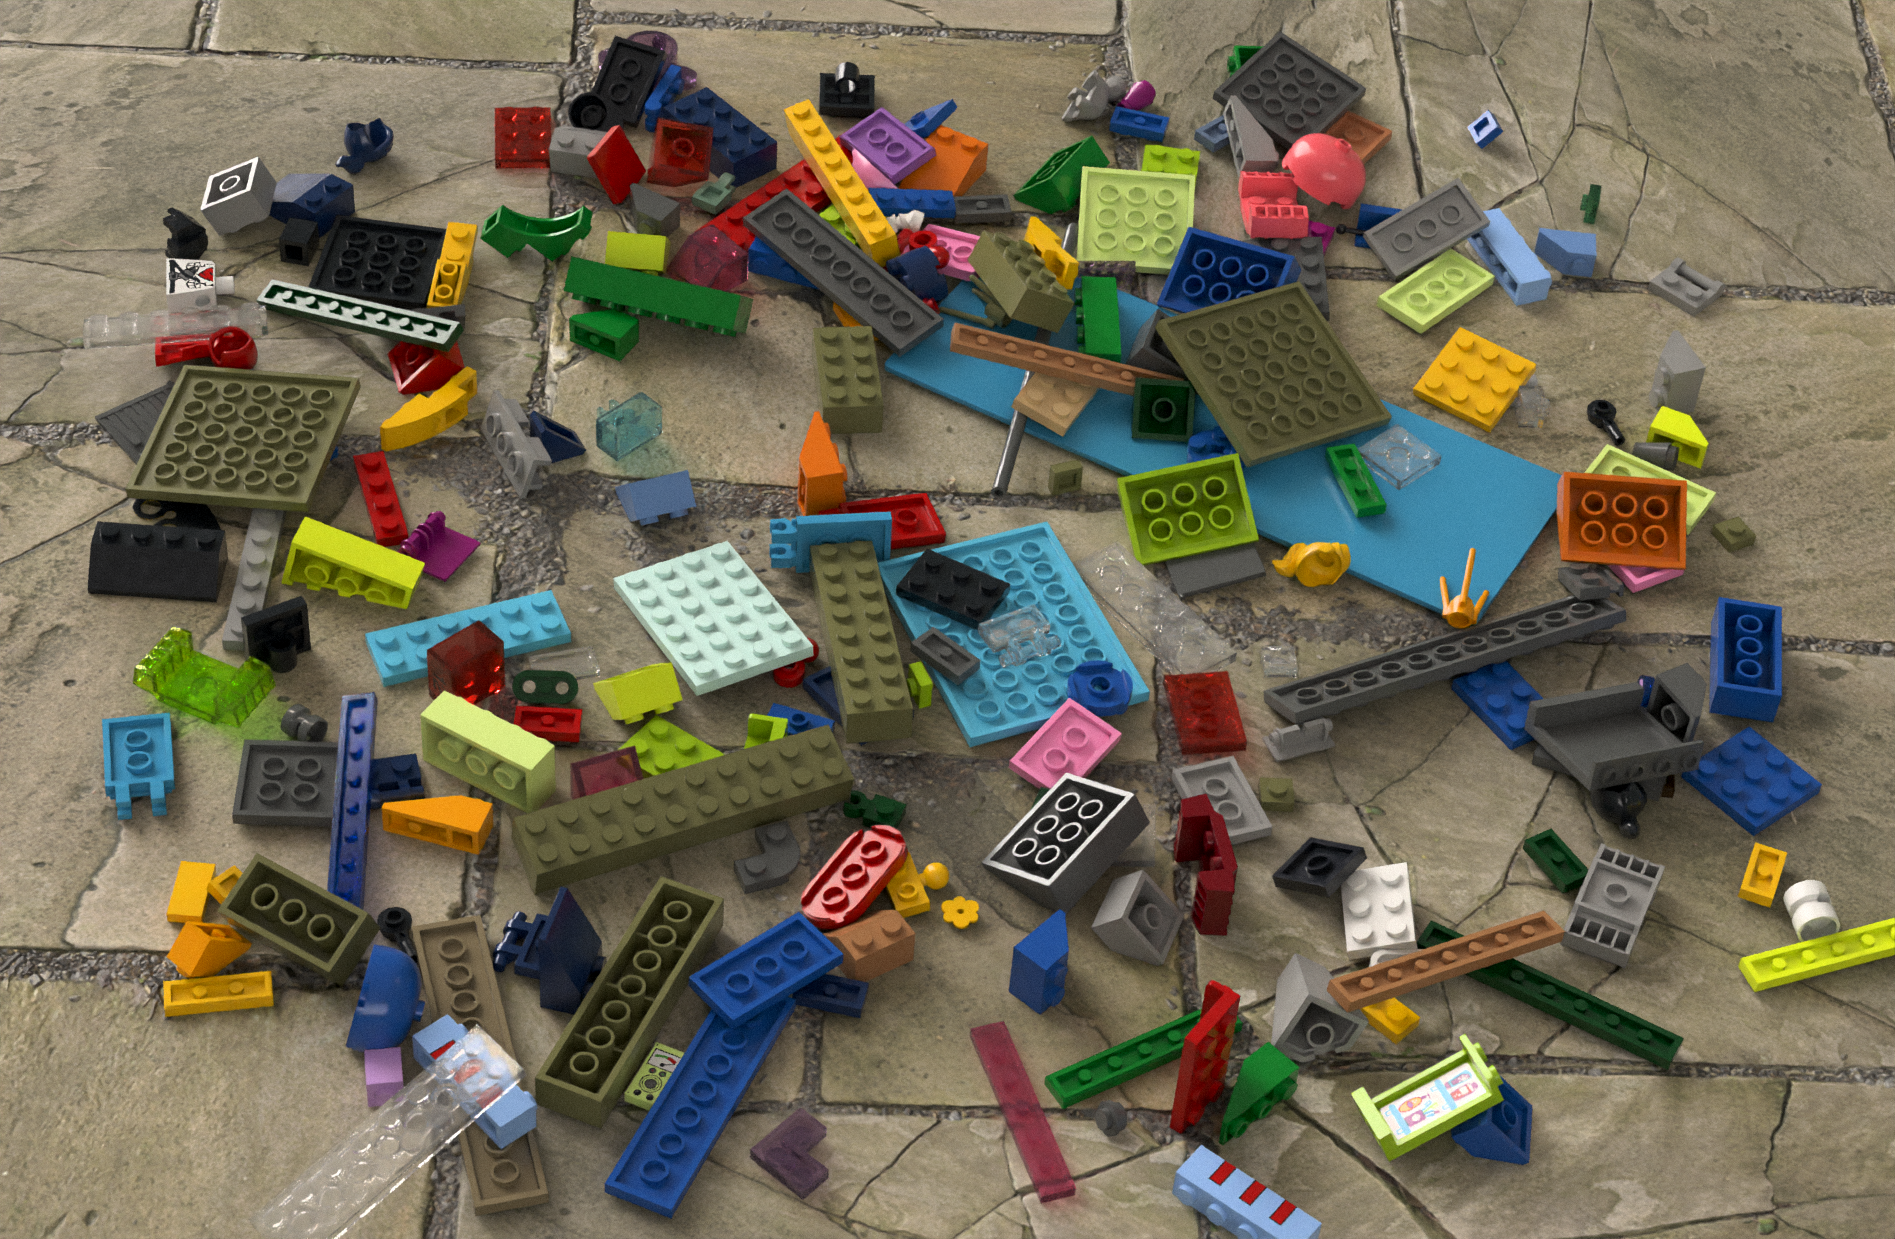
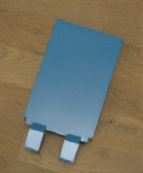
M891 512L796 516V519H791V521L786 518L770 520L772 544H769L771 568H792L795 566L796 573L809 572L810 546L855 541H872L877 562L890 560Z
M170 713L102 719L106 796H109L110 799H116L118 820L132 819L131 797L149 795L151 796L153 816L167 815L165 794L172 793V790L175 789Z

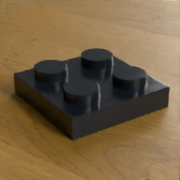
M1310 837L1272 875L1275 887L1329 898L1367 857L1364 847Z

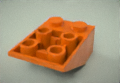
M815 411L799 457L797 503L802 516L818 515L819 511L838 508L839 503L846 502V494L843 487V482H847L846 466L844 463L840 464L837 444L831 442L829 424L823 422L819 411Z

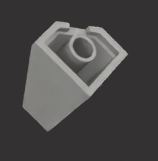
M1297 953L1293 955L1277 980L1271 1044L1284 1055L1301 1063L1316 1059L1315 1055L1335 1050L1336 1053L1350 1050L1368 1024L1367 1017L1360 1009L1347 1013L1326 991L1329 980L1334 979V977L1324 966Z

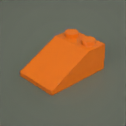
M940 125L925 140L935 148L936 156L903 178L898 189L952 191L953 197L963 196L986 171L988 143Z

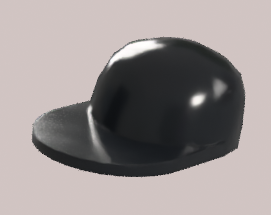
M590 92L580 94L569 105L568 116L573 127L608 132L612 126L620 125L624 131V122L621 115L598 94Z

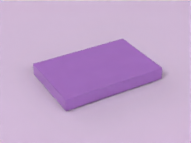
M883 107L839 136L840 143L851 152L855 148L894 185L936 156L934 147Z

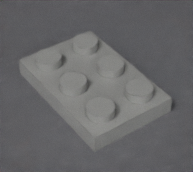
M1234 756L1182 767L1172 771L1171 779L1182 799L1207 794L1214 810L1223 815L1231 845L1271 836L1273 826Z

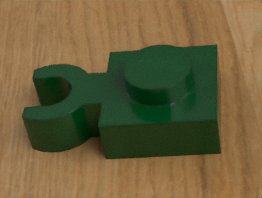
M852 790L850 802L856 805L845 802L843 807V814L849 818L863 817V826L871 828V826L886 825L897 829L906 814L907 804L875 794L873 800L867 799L864 793Z

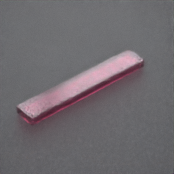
M1001 1021L971 1028L970 1038L1040 1203L1074 1196L1076 1186L1005 1022Z

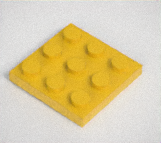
M1459 327L1415 385L1413 395L1490 433L1536 371V364Z

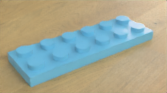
M552 590L365 633V641L382 685L386 687L432 676L433 672L440 674L571 642V632Z

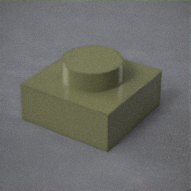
M1079 459L1050 465L1048 489L1052 496L1081 490L1083 466Z
M1739 516L1714 524L1711 532L1728 553L1754 545L1756 535Z
M1260 777L1258 792L1259 803L1263 810L1293 812L1295 804L1293 779Z

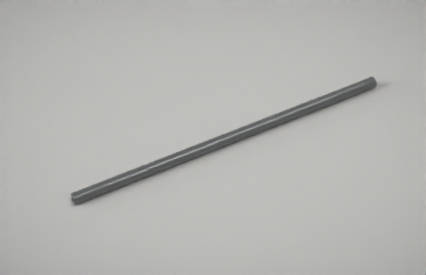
M1069 223L1067 225L1061 245L1072 257L1078 241L1079 225L1076 223ZM1038 327L1034 342L1048 345L1052 331ZM1025 371L1020 391L1035 372ZM1015 409L991 490L992 496L998 499L1006 496L1028 419L1026 415Z

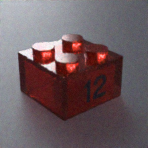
M480 620L427 650L429 696L433 700L445 690L476 705L505 688L504 641Z

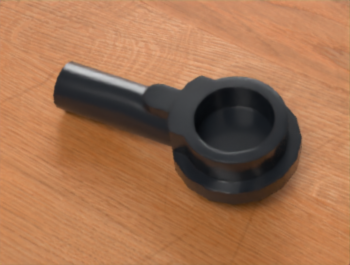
M1595 400L1588 404L1586 411L1588 420L1593 425H1596L1597 428L1604 429L1616 446L1622 445L1625 442V438L1614 422L1617 412L1616 408L1606 400Z
M391 907L383 910L377 919V924L381 928L380 932L390 942H397L400 950L417 963L416 949L409 936V930L412 926L411 914L400 907Z

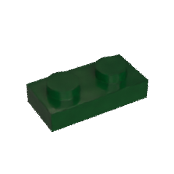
M1552 828L1524 841L1523 850L1563 894L1582 886L1589 869Z

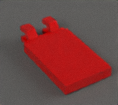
M927 493L839 503L838 508L818 512V515L891 512V550L945 543L946 532Z

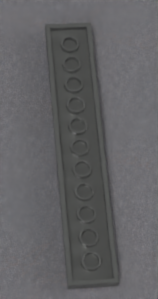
M1571 595L1264 690V702L1294 724L1303 725V723L1321 716H1333L1339 714L1344 709L1365 706L1370 701L1379 698L1394 697L1397 693L1408 689H1420L1424 687V684L1437 680L1445 681L1453 675L1462 672H1474L1479 667L1491 663H1503L1507 658L1513 656L1528 655L1533 653L1534 650L1545 646H1557L1564 640L1582 638L1587 633L1596 630L1611 629L1615 624L1626 621V609L1606 598L1580 601L1575 595Z

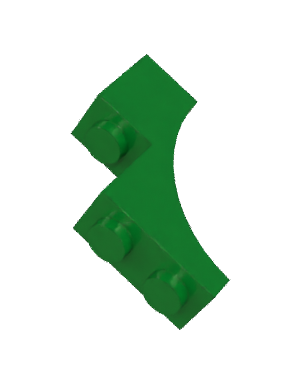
M501 205L484 221L480 239L507 258L516 250L518 252L521 251L528 244L553 262L561 254L566 255L577 240H583L588 236L592 229L590 224L593 212L583 206L579 210L562 217L535 218L522 215Z

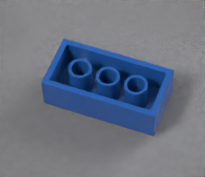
M1719 597L1711 621L1709 713L1774 722L1782 697V607Z

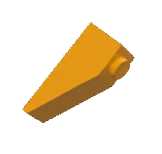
M462 795L384 803L381 808L384 831L477 855L480 854L494 826L493 803Z

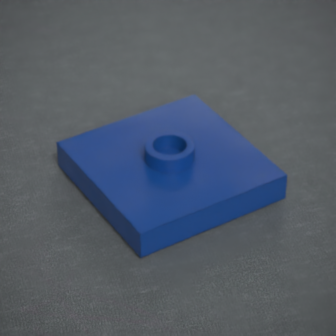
M953 99L918 112L904 125L921 138L927 137L956 110L957 105Z

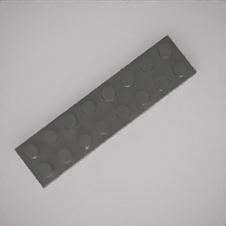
M785 189L743 217V224L748 230L862 326H872L873 335L899 357L943 327L944 319L788 189Z

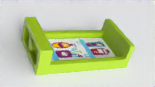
M1466 1034L1459 1036L1463 1046L1460 1052L1372 1099L1364 1087L1351 1093L1362 1118L1389 1162L1504 1101L1498 1086L1503 1084V1081L1493 1064L1489 1067L1485 1065L1488 1059L1478 1042L1472 1045Z

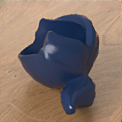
M380 118L368 124L348 123L344 132V145L350 156H341L335 164L336 167H342L350 174H357L361 172L365 163L376 162L384 158L393 146V131Z

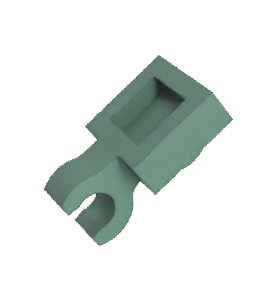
M725 172L716 183L708 180L692 195V205L716 215L732 199V194L735 192L736 187L730 184L735 180V176Z

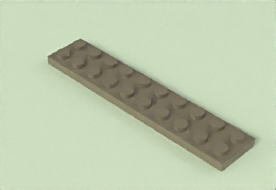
M481 915L412 926V939L417 953V961L431 1022L434 1023L448 1014L457 1024H463L469 1031L471 1039L479 1047L484 1046L490 1052L493 1061L501 1069H507L514 1078L515 1084L524 1092ZM448 1094L475 1216L548 1203L549 1192L533 1129L503 1149H500Z

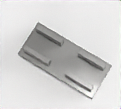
M494 390L480 429L520 499H524L529 490L543 488V483L536 472L537 466L551 465L552 459L539 437H526L521 427H528L529 420L517 399H504L499 390Z

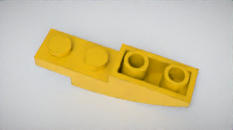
M1031 216L1024 241L1034 246V252L1045 261L1047 269L1057 276L1056 280L1066 289L1072 290L1074 280L1078 275L1079 262L1061 247L1062 239L1037 217Z
M448 222L440 259H437L427 308L459 305L462 303L474 263L473 252L478 234L477 225Z
M466 366L457 375L452 376L443 387L435 391L430 398L418 394L411 401L405 403L391 418L386 419L380 426L381 449L387 452L417 444L440 434L467 416L468 401L477 394L476 370Z

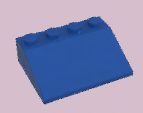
M1188 227L1157 305L1180 313H1187L1297 282L1301 268L1295 256Z

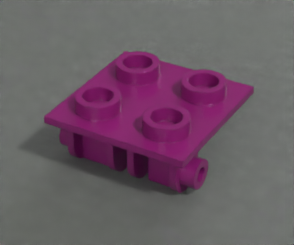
M436 511L431 512L425 523H420L412 531L408 540L401 542L400 549L397 552L424 562V573L446 582L481 545V542L445 527L446 516L443 512Z

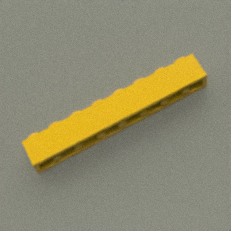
M808 99L783 109L789 135L863 252L881 267L886 265V261L899 256L900 251L896 233L811 101Z

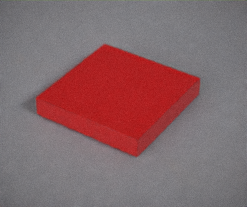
M620 125L612 126L586 157L613 205L621 203L630 193V185L632 183L637 184L647 172Z

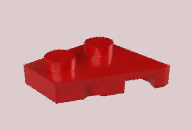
M215 332L155 336L156 367L195 358L210 357L207 342Z

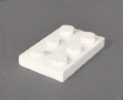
M1407 863L1355 870L1341 885L1349 960L1371 957L1373 953L1381 949H1418Z

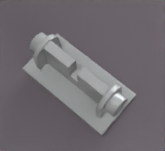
M1323 716L1303 723V727L1300 728L1298 725L1282 729L1276 728L1273 730V733L1262 738L1276 762L1335 747V743L1328 734L1329 731L1333 730L1332 721L1330 718L1325 719Z

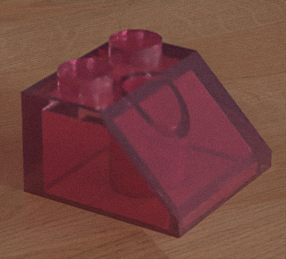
M711 224L688 236L666 268V273L677 281L726 292L748 281V253Z

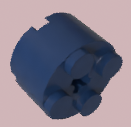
M927 246L916 248L886 261V268L889 274L920 300L934 298L938 303L947 298L948 286L944 273L938 274L935 266L940 265V263Z

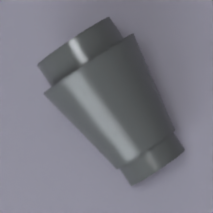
M1636 442L1632 455L1664 470H1674L1678 460L1679 447L1672 446V443Z

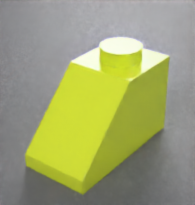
M1661 406L1654 418L1646 442L1672 443V446L1679 447L1678 461L1700 469L1709 444L1690 415L1665 406Z

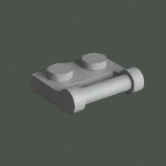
M1677 257L1667 269L1650 281L1648 290L1695 317L1723 294L1726 285L1719 280L1713 281L1687 266L1686 261ZM1679 275H1681V276L1687 278L1688 280H1690V281H1692L1693 283L1699 285L1700 287H1698V286H1696V285L1690 283L1689 281L1685 280L1684 278L1680 277Z

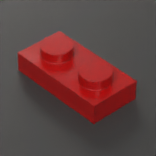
M516 706L514 724L547 741L579 742L582 709Z

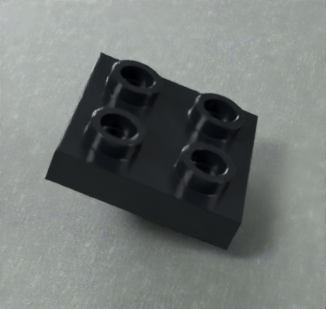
M851 62L839 64L836 67L835 74L820 73L819 115L857 118L870 116L874 113L875 75H860L857 65Z
M302 596L241 617L245 662L251 672L268 666L277 673L290 672L297 666V655L311 650L307 603Z

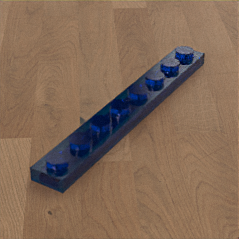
M374 692L342 696L327 884V891L364 910L378 699Z

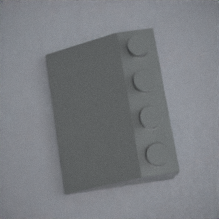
M1065 773L990 852L981 864L985 869L1040 906L1055 912L1061 909L1066 915L1126 848L1138 838L1140 833L1150 824V821L1134 793Z

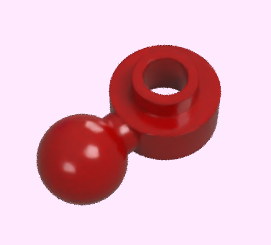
M922 230L910 235L908 239L909 251L927 246L940 263V265L935 266L936 269H942L947 266L950 260L949 252L944 247L938 246L937 236L933 232Z
M807 638L813 645L814 656L773 670V679L778 685L793 688L803 682L805 678L804 663L813 662L819 655V646L815 640Z

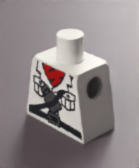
M166 259V296L169 318L215 311L217 309V295L235 294L234 276L216 277L214 262Z

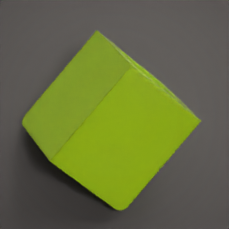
M754 713L749 714L748 736L744 749L787 737L788 719Z

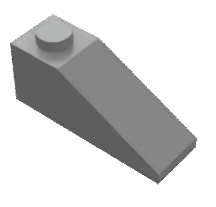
M1231 95L1224 109L1223 116L1238 178H1240V171L1266 173L1268 171L1273 173L1279 164V153L1275 151L1273 139L1238 97Z

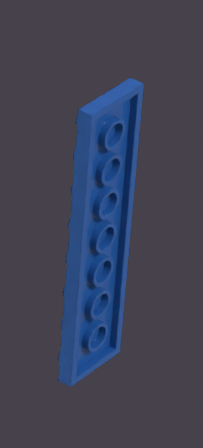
M787 996L733 1030L711 1009L605 1182V1193L668 1218L673 1217L796 1009V999Z

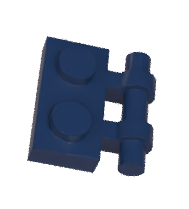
M416 753L349 763L357 809L371 807V810L381 809V805L388 802L425 799Z
M521 911L514 913L512 919L508 920L505 924L502 942L498 943L493 951L494 960L492 964L494 971L503 972L507 964L515 962V974L539 980L538 939L547 920V915L537 913L533 923L526 922L527 915ZM522 938L525 939L523 946L516 945L517 941Z

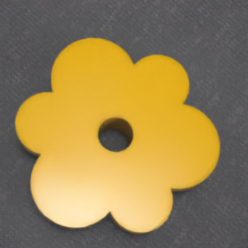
M957 896L954 898V901L946 900L941 905V910L944 913V922L953 923V926L958 929H965L969 926V923H976L979 916L977 912L979 911V905L973 900L966 901L964 897Z

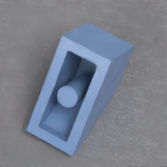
M1539 228L1534 253L1562 274L1592 277L1597 256L1596 234Z

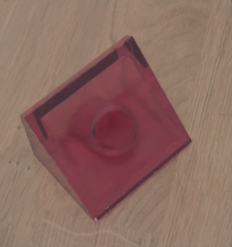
M635 746L570 763V796L572 800L642 780L643 775Z

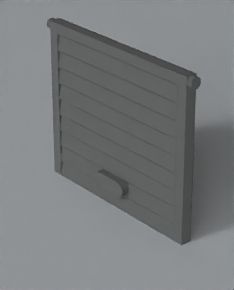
M168 381L166 385L95 416V420L136 465L175 385L172 381Z
M1254 543L1164 561L1178 598L1181 601L1189 596L1266 576L1265 568Z

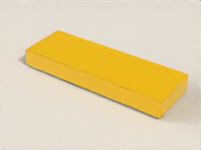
M271 971L163 981L165 1017L274 1006Z

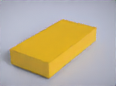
M181 861L166 913L168 922H203L210 898V893L206 889L208 883L215 878V864Z

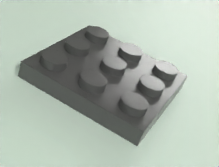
M244 739L232 812L233 824L336 827L346 757V742Z

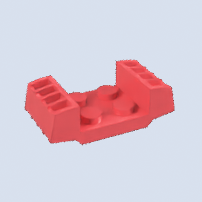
M1240 171L1238 185L1240 210L1246 234H1249L1250 239H1255V237L1264 239L1307 237L1308 210L1307 206H1298V185L1292 181L1295 177L1293 173Z

